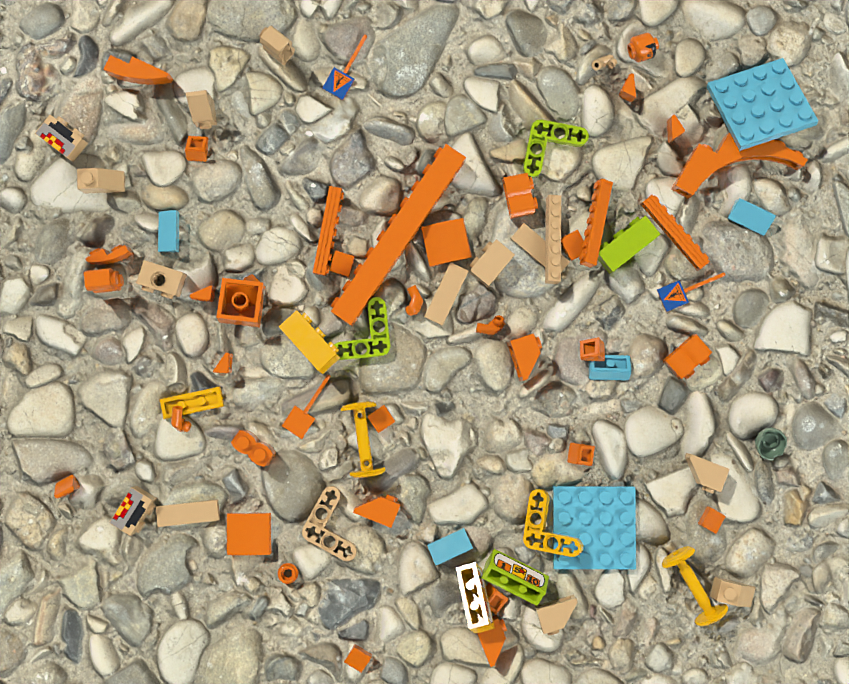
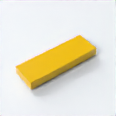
M221 387L160 399L163 419L172 417L173 406H182V415L225 406Z

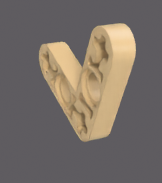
M328 486L322 492L302 529V535L307 541L344 561H350L357 553L355 544L325 528L341 497V492L337 487ZM332 490H334L335 496H337V498H333L330 501L329 505L333 506L330 509L329 506H327L326 504H322L320 502L321 500L326 502V500L328 499V495L326 494V492H331ZM318 508H325L327 517L319 519L316 516V510ZM314 526L316 533L321 534V530L325 533L321 537L320 542L316 541L318 536L314 534L311 537L308 536L309 532L306 529ZM326 536H333L335 545L327 547L324 544V538ZM339 540L343 542L341 544L343 548L351 547L352 555L344 556V551L340 548L338 552L334 551L338 546Z

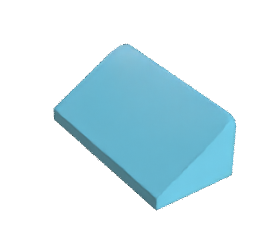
M739 198L735 201L727 219L764 236L776 215Z
M177 210L159 212L158 252H179V212Z
M605 355V361H589L590 380L627 381L630 379V356Z
M464 528L427 545L435 565H439L473 549Z

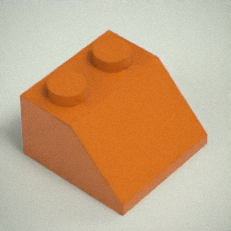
M222 278L216 316L219 323L260 327L264 283Z
M534 333L507 343L519 381L528 379L540 355L539 349L542 348L539 337H535Z

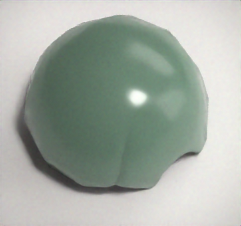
M776 428L763 429L755 438L756 450L762 458L773 461L777 456L783 455L787 446V437L781 430Z

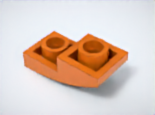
M118 245L111 250V253L104 248H97L89 253L90 256L85 259L88 263L102 265L124 260L134 255L130 247Z

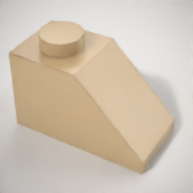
M207 90L186 92L192 121L196 127L209 129L212 125H217L214 100Z
M102 168L77 169V189L85 194L125 192V172Z
M686 453L685 459L696 483L702 485V490L712 494L714 490L721 492L730 469Z
M715 577L710 597L716 601L734 606L751 607L756 587Z
M574 594L535 606L543 634L554 635L565 627L578 603Z

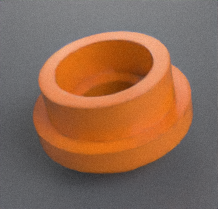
M285 563L278 569V578L282 583L291 584L298 577V569L292 563ZM285 570H290L292 575L286 576Z

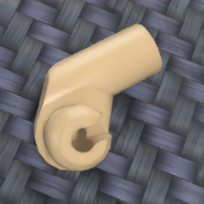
M607 55L594 60L592 68L599 70L607 65L609 69H613L618 61L613 58V55Z

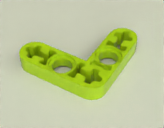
M536 120L530 129L523 173H528V177L532 178L539 176L543 166L547 142L582 147L588 141V131L578 126L547 120ZM538 125H541L543 130H548L549 126L552 127L550 137L547 136L548 132L546 131L537 134V130L534 128H537ZM557 128H561L565 132V136L561 139L556 138L554 135V130ZM569 130L572 131L570 135L576 136L578 133H581L584 139L578 142L576 137L571 136L570 140H567ZM533 144H538L541 146L542 151L540 154H533L530 147ZM528 157L540 159V161L536 160L535 168L538 171L535 170L533 174L530 173V169H527L532 164V159H528Z
M375 297L368 303L371 339L335 343L334 345L338 349L340 345L344 349H348V344H352L354 356H349L350 352H345L339 360L378 357L389 353L390 337L387 308L383 299ZM375 301H378L380 305L383 304V308H380L379 312L380 315L384 314V318L377 317L372 319V315L376 316L375 309L371 308V306L375 305ZM377 321H382L385 324L384 331L380 333L376 332L373 328L374 323ZM379 341H383V344L387 345V348L383 350L384 352L380 353L379 349H373L374 354H369L370 345L368 342H373L372 346L379 345ZM359 343H363L367 347V351L363 355H359L355 351V347Z

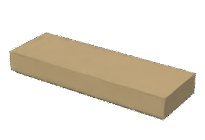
M523 223L511 237V240L545 268V240ZM561 254L562 272L570 261Z
M450 262L424 316L425 318L443 326L469 272L468 270Z
M218 499L156 506L157 527L220 520Z

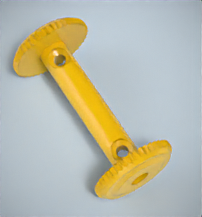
M374 401L351 403L341 408V411L353 410L361 470L350 472V476L353 478L371 477L385 472V467L373 468L365 408L377 406ZM358 413L362 414L361 418L358 417Z
M690 546L682 547L666 556L662 561V567L670 568L676 565L679 567L681 576L698 605L704 610L695 618L694 622L696 625L707 626L713 624L726 615L728 606L724 603L715 606L710 604L708 595L691 566L686 562L694 554L695 549Z

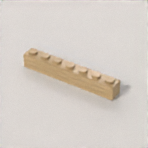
M548 195L546 198L545 284H558L561 281V195Z

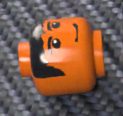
M650 33L633 36L630 43L627 44L628 54L636 62L654 58L656 50L659 49L657 38H653Z

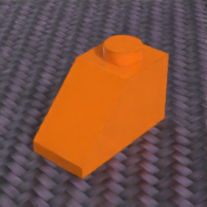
M387 494L386 497L381 495L356 506L353 513L391 528L401 503L393 495Z
M497 614L492 616L495 629L477 633L490 667L495 666L506 639L504 634L507 631L503 619H498Z

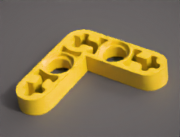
M543 489L532 491L529 496L523 536L525 546L530 549L569 557L580 555L583 551V543L580 539L545 532L549 494ZM539 493L544 498V501L539 503V508L543 507V511L539 509L533 510V507H538V500L535 499V496L539 495ZM534 513H538L541 516V522L538 525L534 524L531 520ZM535 534V538L544 540L543 543L535 542L532 544L529 537ZM551 537L556 538L558 541L556 549H552L548 545V540ZM563 539H565L564 544L569 545L575 542V546H578V550H574V552H572L571 548L564 547L563 551H561L563 547Z

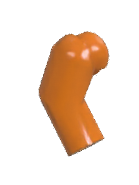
M416 285L407 289L411 301L405 311L409 316L417 315L423 304V299Z
M497 315L488 324L477 323L476 333L495 335L504 327V318Z
M173 406L172 426L179 432H189L191 423L182 418L183 407Z

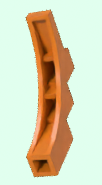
M728 133L723 137L715 152L712 147L699 143L692 151L671 190L689 199L695 194L702 182L712 173L736 162L768 160L799 170L804 167L808 159L803 157L800 151L791 150L786 147L785 143L780 140H771L739 151L733 137Z

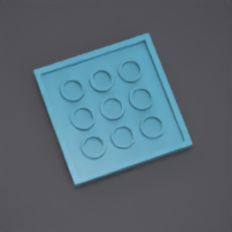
M783 58L707 83V89L739 151L816 126L819 121Z
M553 486V533L576 537L583 543V551L578 556L569 557L553 553V569H636L635 486ZM553 537V549H556L558 541ZM563 539V547L561 551H563L564 547L571 548L572 552H574V550H578V546H575V542L568 545L564 544L565 539Z

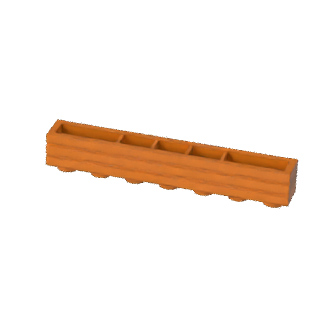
M603 178L594 184L595 190L591 198L592 205L589 208L588 225L584 232L585 240L582 243L583 249L579 256L580 265L589 268L597 265L613 182Z
M329 186L313 268V274L326 276L330 271L328 264L332 260L331 249H334L335 241L333 239L337 235V229L335 228L336 224H339L340 217H338V213L342 209L341 199H344L342 188Z
M650 195L640 204L697 271L710 262L708 260L709 257L700 251V246L696 243L694 244L692 237L683 231L682 225H678L675 217L667 212V208L659 203L657 196Z

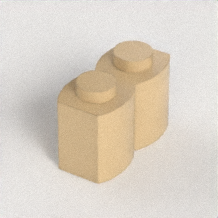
M271 25L261 31L259 37L263 50L282 65H285L295 51L294 47H292V41Z

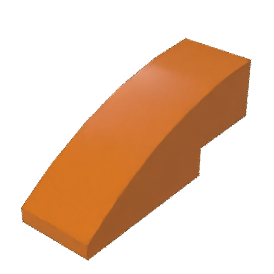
M110 55L103 69L109 76L136 84L157 85L172 83L173 81L169 73L133 56L130 62L127 63Z

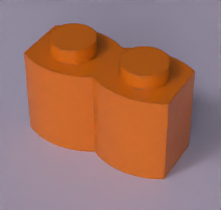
M528 173L503 177L502 182L510 219L535 214V209H538L536 197H533L531 189H534L532 177H528Z
M112 268L84 271V283L87 291H93V293L120 291L122 289L121 286H124L122 274L118 271H113Z
M693 334L670 353L663 362L678 379H688L695 373L693 369L697 365L703 366L711 359L709 355L712 351L697 334Z
M239 430L231 441L232 446L237 451L248 454L251 461L259 466H267L276 454L272 446L265 442H260L258 437L248 430Z

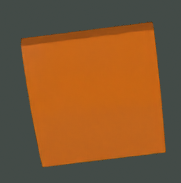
M464 218L421 227L429 267L472 258Z
M227 513V555L271 554V513Z

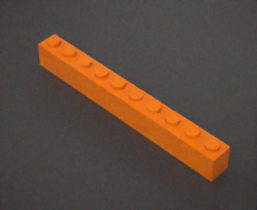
M445 144L443 148H438L433 156L436 159L432 165L427 164L422 172L424 176L421 181L417 180L412 186L411 191L413 192L410 197L403 199L399 206L401 207L399 213L392 215L388 221V224H390L388 229L381 231L376 239L379 242L375 248L371 246L365 255L367 259L364 264L360 263L356 267L353 280H348L342 288L344 291L340 298L336 297L330 307L333 309L331 312L349 325H354L465 163L466 157L449 145Z

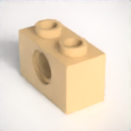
M144 260L136 284L142 286L141 290L150 293L157 290L162 292L161 296L173 299V296L180 297L187 274ZM160 276L165 277V283L162 286L157 284Z

